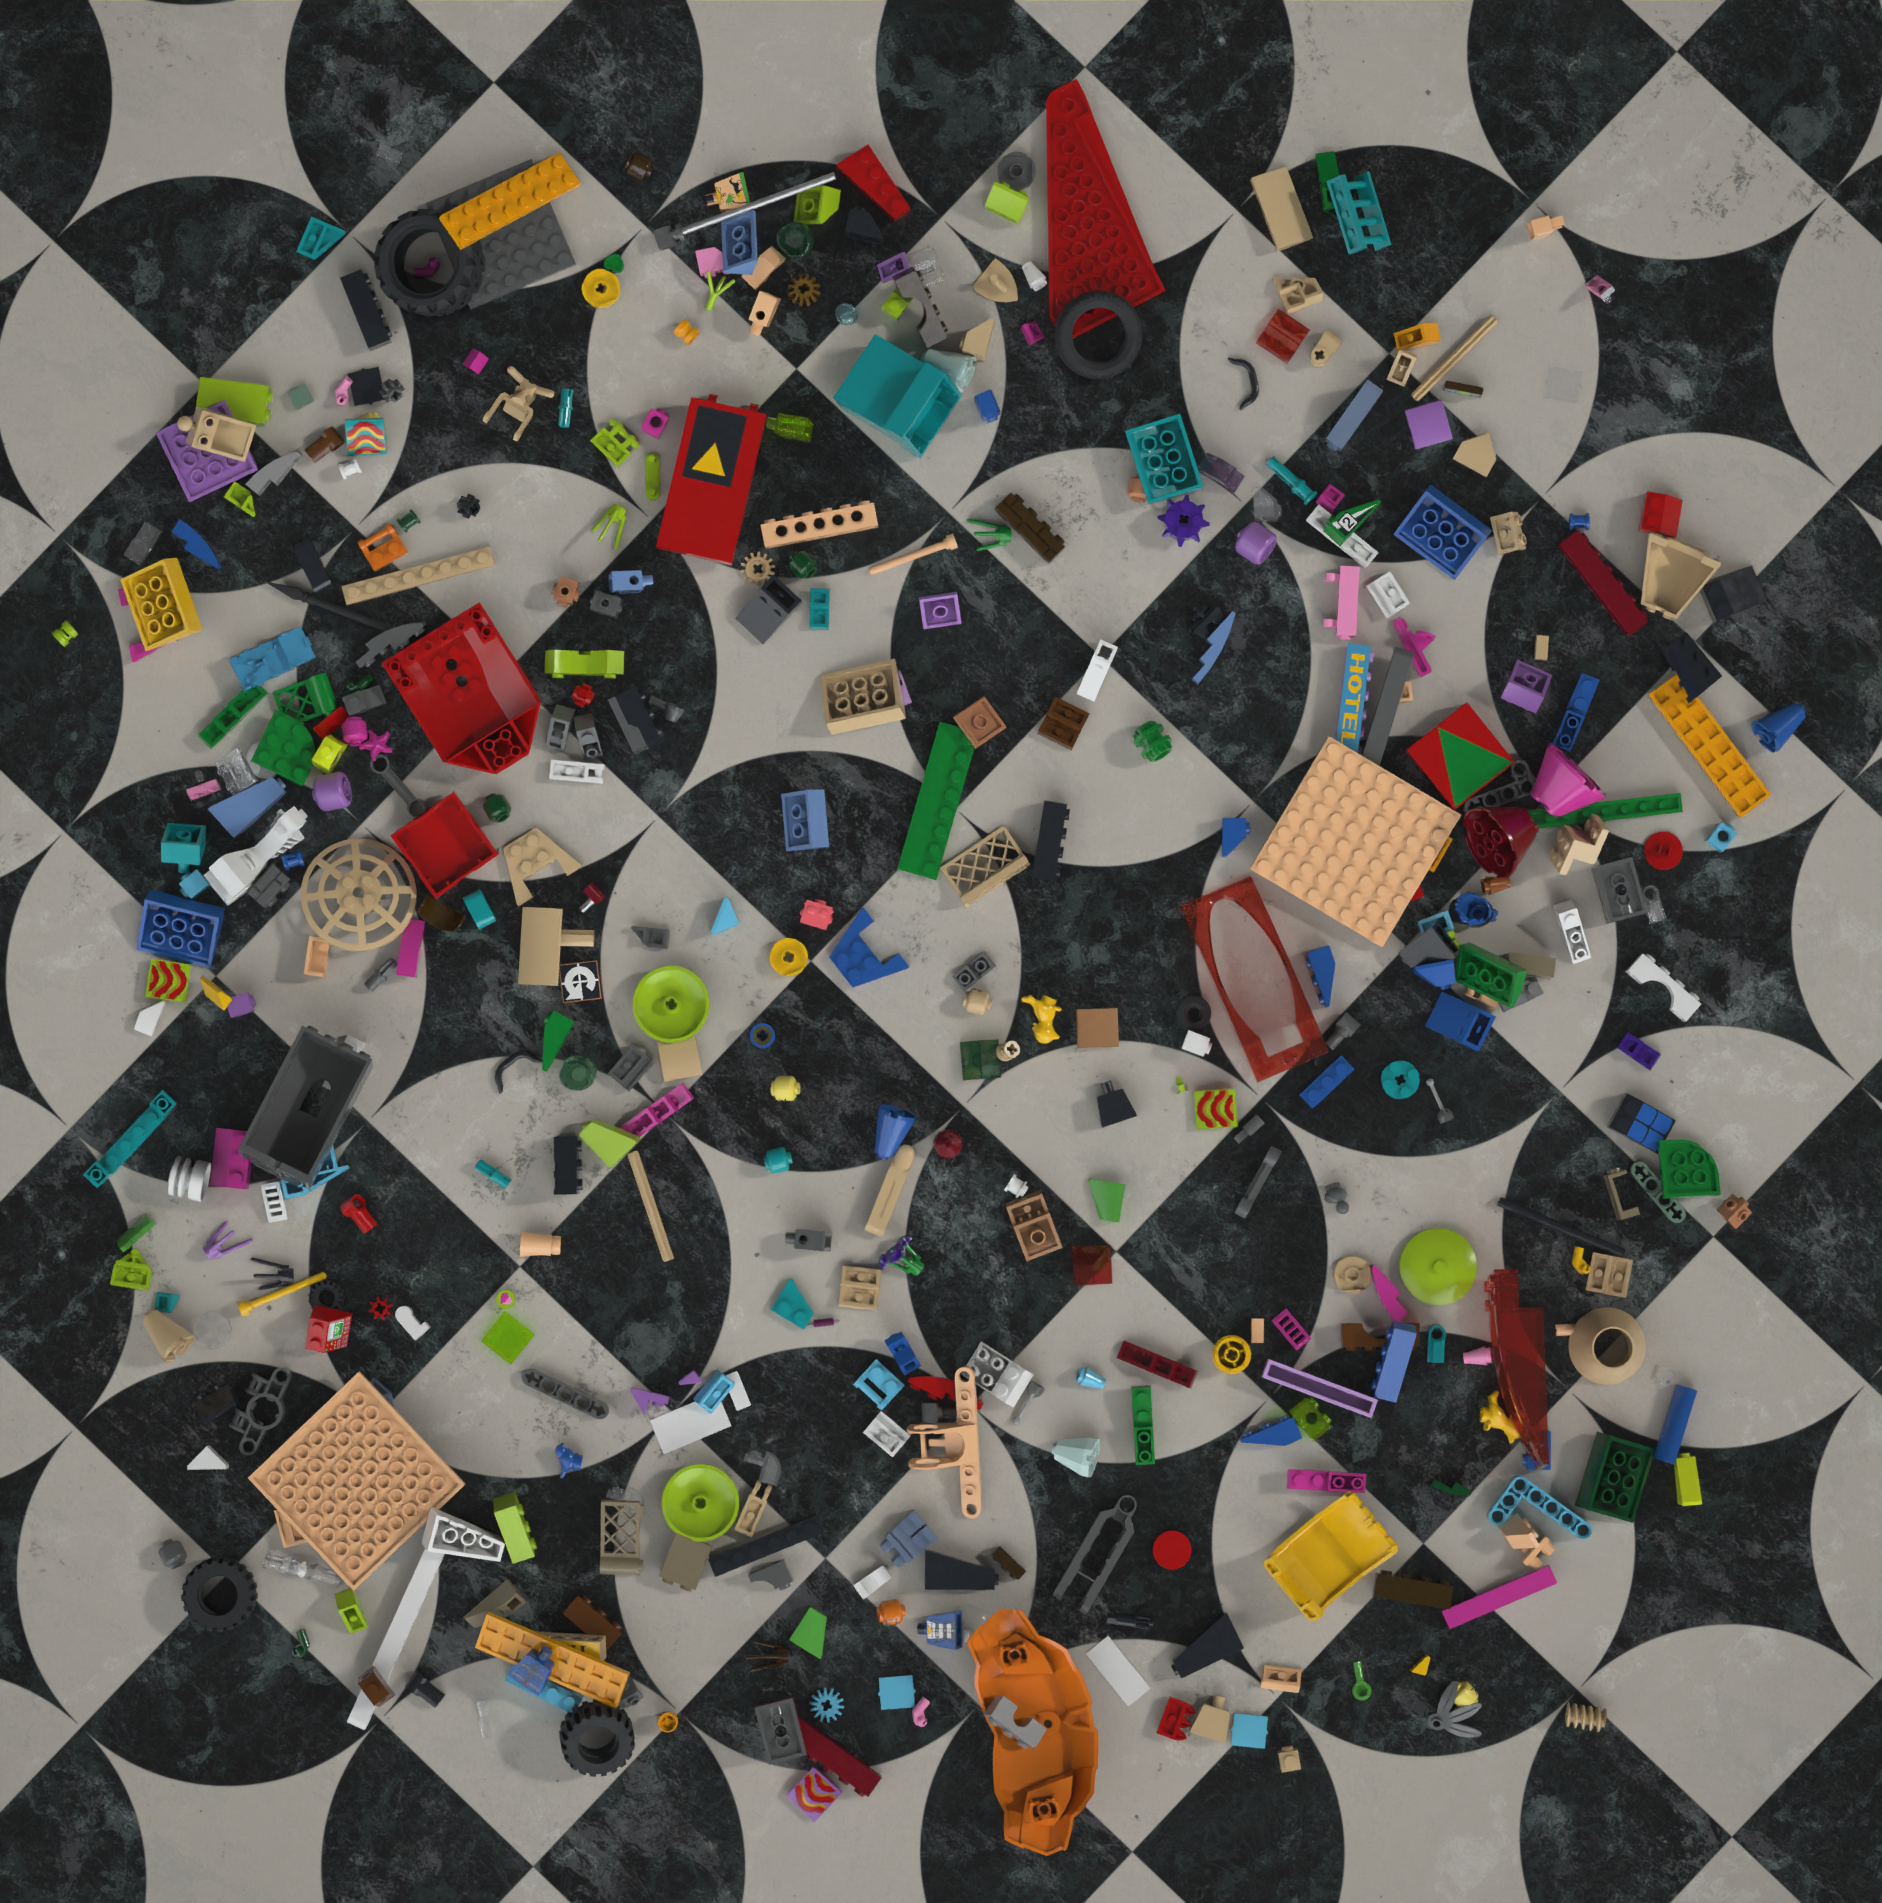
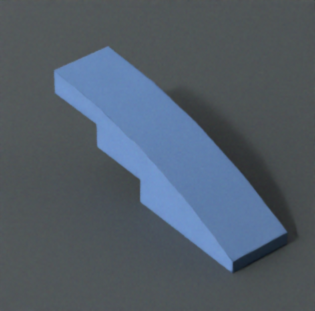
M1232 611L1207 639L1206 642L1211 647L1199 660L1204 666L1192 679L1197 685L1208 673L1221 653L1230 633L1235 612Z

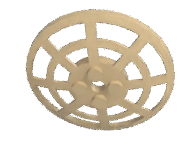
M369 839L343 840L324 849L307 868L301 885L302 909L312 930L328 944L352 952L375 950L395 940L410 923L416 906L417 890L415 879L406 861L389 846ZM351 844V855L341 857L331 865L322 859L332 850ZM359 844L373 845L384 849L389 854L382 861L371 855L359 854ZM395 859L404 868L410 886H398L394 873L388 867ZM352 860V871L343 875L336 869L340 864ZM360 860L371 861L377 864V866L371 873L361 870ZM317 864L325 870L319 882L318 892L306 894L309 877ZM385 871L390 877L392 886L381 887L377 877ZM332 875L338 880L335 890L324 891L325 882L328 876ZM357 888L364 891V895L360 898L353 895V891ZM382 894H393L392 903L388 911L379 905ZM399 894H411L408 911L403 921L399 923L392 916L398 904ZM336 898L340 908L334 915L328 910L324 899ZM319 900L321 910L329 920L322 929L312 918L307 902ZM375 911L381 916L376 922L365 925V915ZM347 913L356 916L357 926L347 925L339 920ZM386 921L395 929L383 939L366 943L365 932L380 927ZM334 926L345 931L358 932V944L341 942L328 934Z

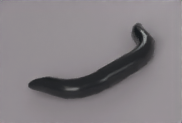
M1228 358L1230 363L1243 366L1248 371L1252 393L1240 405V410H1243L1258 397L1259 384L1254 367L1248 361Z
M519 1051L508 1057L495 1071V1082L499 1094L503 1092L502 1073L505 1069L521 1058H527L535 1063H541L543 1060L527 1051Z

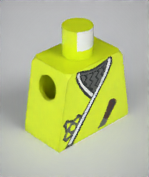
M332 734L326 736L312 758L313 766L326 774H330L348 744Z

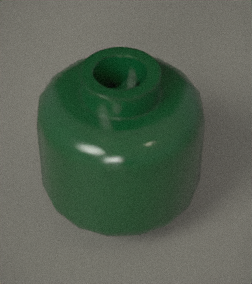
M796 551L789 557V569L799 579H809L815 574L817 562L808 552Z
M492 793L486 797L483 809L489 820L500 823L509 818L511 806L504 795Z

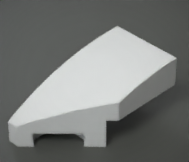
M161 1000L141 1010L134 1030L152 1036L159 1017L162 1015L166 1000Z

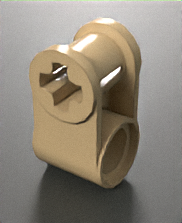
M1327 330L1311 352V364L1315 367L1324 366L1332 354L1340 347L1343 340ZM1319 354H1322V355H1323V356H1322V359H1321V358H1320L1319 360H1316V359H1315V358H1316V355H1317V356H1318Z

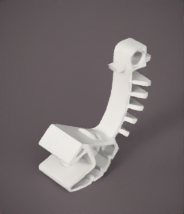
M295 806L285 813L282 809L278 810L270 829L255 847L225 854L209 867L210 870L204 874V878L227 906L244 895L253 886L267 866V861L270 858L278 857V852L284 853L287 848H292L304 839L299 829L306 822V813L302 809L298 811Z

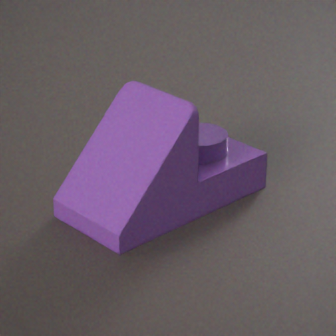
M634 1387L631 1388V1393L644 1415H646L649 1400L652 1401V1405L660 1407L669 1403L670 1396Z

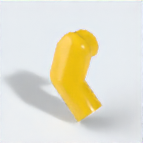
M1575 1247L1572 1265L1578 1273L1588 1274L1591 1268L1582 1259L1584 1248Z

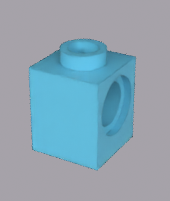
M1721 822L1705 842L1722 853L1737 833L1734 832L1735 828L1731 824ZM1719 831H1724L1727 834L1725 841L1718 839Z

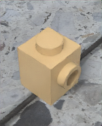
M1285 1746L1281 1748L1282 1750L1277 1751L1282 1773L1301 1769L1297 1748Z

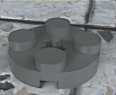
M1011 152L1000 161L997 171L1000 181L1009 184L1010 189L1017 191V189L1024 190L1030 187L1035 179L1036 167L1031 158L1025 153ZM1016 166L1019 167V170H1022V173L1018 176L1011 173V170H1014Z

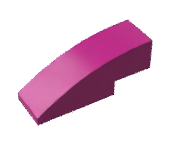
M411 919L403 931L396 975L417 978L425 921Z
M1373 1264L1371 1266L1372 1279L1379 1299L1394 1321L1399 1322L1408 1314L1395 1299L1401 1293Z

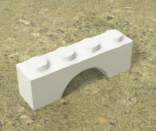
M1640 954L1625 972L1639 984L1647 981H1658L1664 984L1671 994L1669 1010L1683 1022H1686L1701 1005L1698 1002L1700 998L1693 992L1688 993L1683 989L1685 985L1678 979L1674 981L1669 976L1671 973L1663 966L1659 968L1652 956Z

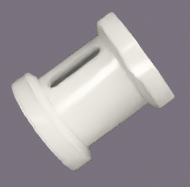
M356 457L346 463H338L344 480L347 479V476L362 472Z

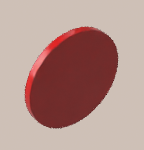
M1663 831L1653 834L1646 841L1644 847V855L1647 862L1659 870H1668L1675 867L1680 862L1683 854L1680 840L1670 832Z
M1166 1531L1156 1538L1153 1544V1555L1160 1566L1171 1570L1183 1567L1190 1559L1191 1544L1184 1534L1178 1531Z

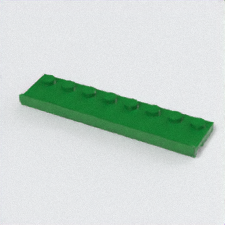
M943 722L939 723L898 870L937 880L974 752V746L960 727Z

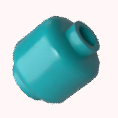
M784 1147L770 1149L763 1156L766 1170H770L772 1174L788 1171L789 1164L793 1163L791 1153L786 1152Z

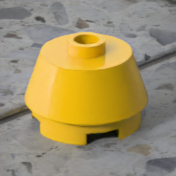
M1228 1335L1216 1342L1212 1357L1219 1370L1228 1374H1236L1248 1366L1251 1359V1350L1247 1342L1241 1337Z

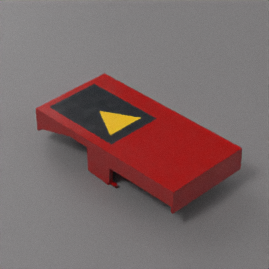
M709 394L708 401L691 397L656 547L657 549L732 566L767 416L764 413L757 412L758 404L750 403L749 410L716 403L718 395Z

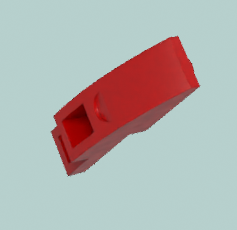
M937 1376L910 1377L908 1380L911 1383V1388L919 1392L921 1389L927 1391V1396L934 1400H937L938 1397L942 1399L945 1393H948V1398L956 1402L954 1380ZM977 1400V1409L980 1410L984 1403Z

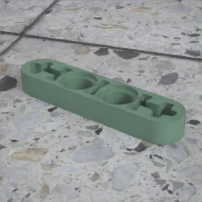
M1644 1162L1633 1163L1630 1167L1632 1177L1671 1222H1682L1686 1216L1684 1208L1675 1198H1669L1667 1205H1661L1659 1202V1197L1662 1195L1661 1181ZM1636 1165L1638 1167L1643 1166L1642 1172L1645 1175L1650 1174L1643 1182L1640 1181L1643 1178L1642 1175L1634 1173ZM1650 1179L1655 1180L1657 1183V1187L1652 1191L1646 1187V1183ZM1673 1202L1675 1203V1206H1672L1675 1211H1681V1213L1679 1214L1681 1217L1680 1219H1673L1672 1216L1674 1215V1213L1670 1209L1668 1210V1212L1665 1210L1666 1208L1670 1207Z

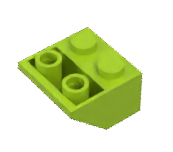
M995 181L985 203V209L1019 225L1029 206V197L1022 190L1017 189V191L1010 189V185L1003 181L999 183Z

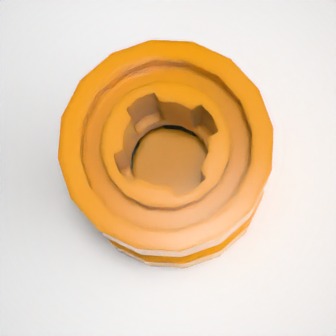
M684 319L673 333L677 337L683 338L684 343L690 345L698 336L700 330L692 327L690 322Z
M671 1711L662 1713L658 1720V1726L664 1732L673 1731L678 1724L677 1715Z

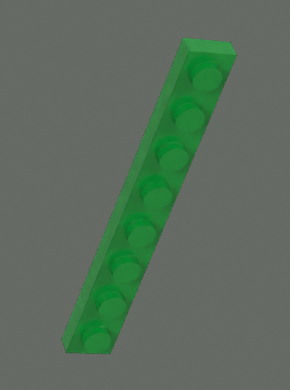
M1681 793L1596 802L1557 818L1545 809L1528 810L1530 817L1538 825L1539 829L1585 824L1590 819L1591 814L1598 815L1602 821L1683 812Z

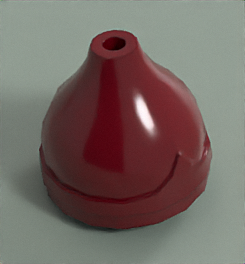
M953 1130L939 1132L933 1141L935 1152L945 1159L956 1157L963 1147L960 1135Z

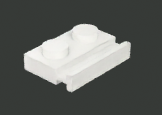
M1390 571L1366 586L1386 619L1410 604Z
M882 1411L863 1432L891 1457L898 1452L910 1437L906 1431Z

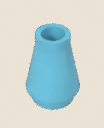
M1081 1367L1076 1376V1382H1079V1385L1099 1389L1104 1387L1106 1381L1105 1378H1102L1088 1367Z

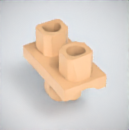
M1543 1535L1538 1541L1540 1546L1530 1548L1531 1550L1521 1562L1538 1570L1543 1562L1536 1555L1542 1551L1549 1557L1555 1548L1549 1542L1550 1540ZM1522 1548L1521 1551L1525 1554L1529 1548Z

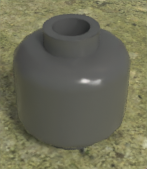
M168 1539L164 1541L158 1552L164 1566L171 1567V1569L181 1567L185 1564V1559L187 1558V1553L182 1543L177 1540Z

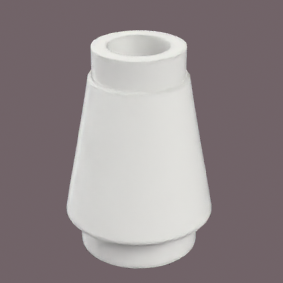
M1031 261L1022 266L1028 284L1034 291L1042 289L1047 284L1046 276Z

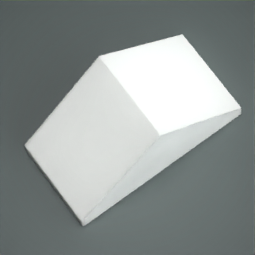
M210 1445L206 1446L187 1466V1470L229 1468V1464Z

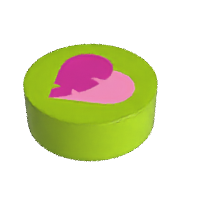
M502 1290L496 1296V1303L502 1309H509L515 1304V1294L510 1290Z

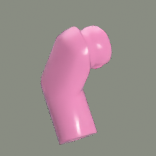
M345 376L335 390L336 402L340 406L346 405L349 400L348 388L353 383L349 377Z
M924 1697L921 1698L912 1710L913 1721L920 1727H924L927 1724L924 1710L930 1704Z

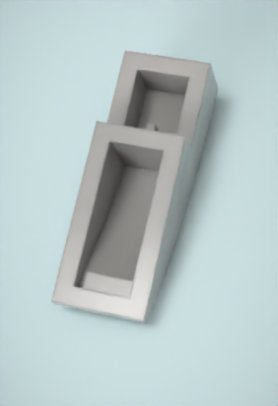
M296 451L270 462L253 475L246 485L260 496L271 482L278 486L302 456Z

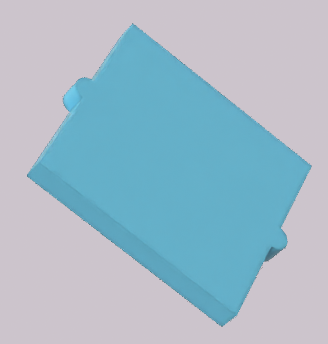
M913 1675L879 1677L880 1692H878V1695L880 1696L881 1710L915 1707L914 1693L916 1690L913 1688Z
M1234 1713L1233 1727H1231V1745L1265 1749L1266 1735L1268 1734V1716Z

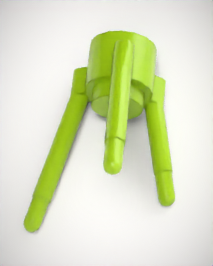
M614 503L611 508L608 507L606 513L592 529V532H595L608 517L609 521L600 534L598 542L602 541L612 522L618 523L620 521L614 549L618 548L624 522L627 519L624 508Z

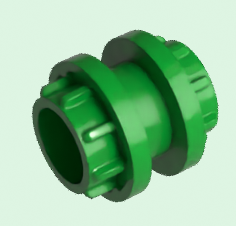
M1155 721L1144 723L1135 730L1133 735L1135 739L1133 741L1134 745L1137 748H1144L1141 755L1144 759H1149L1150 762L1159 761L1172 750V745L1170 744L1172 739L1169 735L1163 736L1161 734L1164 731V727Z

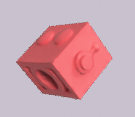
M815 899V902L807 900L804 903V908L800 911L802 916L800 923L827 930L828 924L832 923L833 908L826 906V902Z

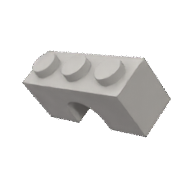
M996 1695L984 1713L989 1718L987 1721L996 1727H1001L1003 1729L1002 1732L1006 1736L1014 1737L1018 1740L1017 1744L1022 1748L1035 1749L1047 1729L1035 1719L1027 1717L1017 1726L1013 1715L1018 1706L1005 1696Z

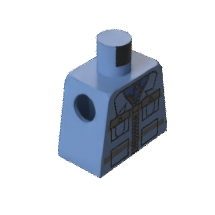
M641 570L611 571L608 575L609 595L640 593L643 587H653V576H642ZM629 579H633L635 581V585H632Z

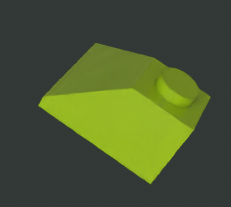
M821 185L797 193L793 225L824 223L838 210L841 190Z

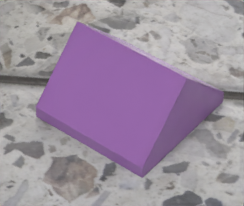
M957 592L919 597L923 629L961 624Z

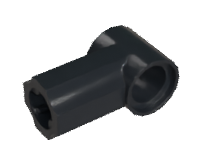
M416 1671L405 1685L410 1692L418 1697L420 1696L434 1708L437 1707L446 1695L434 1686L430 1679L420 1671Z

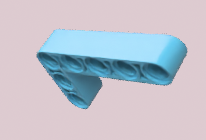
M1520 1475L1514 1476L1509 1481L1487 1513L1488 1520L1492 1524L1501 1525L1507 1520L1519 1501L1524 1498L1578 1538L1587 1539L1592 1534V1528L1589 1523ZM1518 1479L1524 1481V1487L1520 1490H1517L1514 1486L1515 1481ZM1533 1491L1540 1493V1498L1537 1501H1532L1530 1498V1494ZM1511 1495L1513 1502L1507 1506L1503 1503V1499L1505 1496ZM1549 1502H1554L1556 1505L1553 1512H1547L1546 1505ZM1495 1511H1500L1502 1514L1499 1521L1492 1519V1514ZM1566 1513H1569L1571 1515V1521L1567 1524H1564L1562 1522V1516ZM1580 1525H1586L1587 1532L1584 1535L1578 1534V1527Z

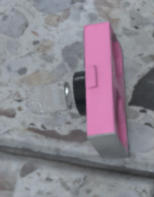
M1598 275L1585 284L1588 290L1604 300L1606 304L1611 303L1610 294L1615 291L1611 284Z
M197 770L195 777L198 783L195 787L189 788L186 791L189 798L194 800L219 791L221 788L216 779L208 782L204 781L202 772Z

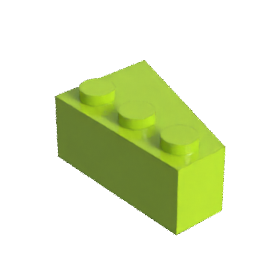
M516 1492L494 1498V1514L512 1563L535 1557L534 1550L537 1549L534 1538H530V1526L528 1521L524 1519V1510L522 1505L519 1504Z

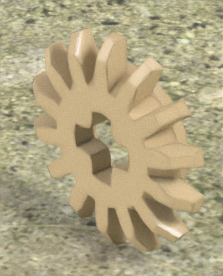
M757 552V557H754V554L750 553L751 559L744 558L747 564L741 563V566L745 567V570H741V573L747 574L743 579L750 578L748 582L750 585L753 581H755V586H758L759 581L764 585V579L769 580L768 575L775 574V572L770 571V569L775 568V565H769L773 560L772 558L766 560L767 554L760 557V552ZM761 564L763 566L761 568L763 572L761 574H754L753 571L755 569L753 568V566H759Z

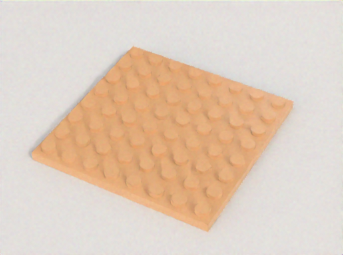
M1328 736L1250 869L1368 940L1383 947L1461 814Z
M360 1371L248 1477L353 1591L427 1522L431 1507L439 1510L465 1485L463 1480Z

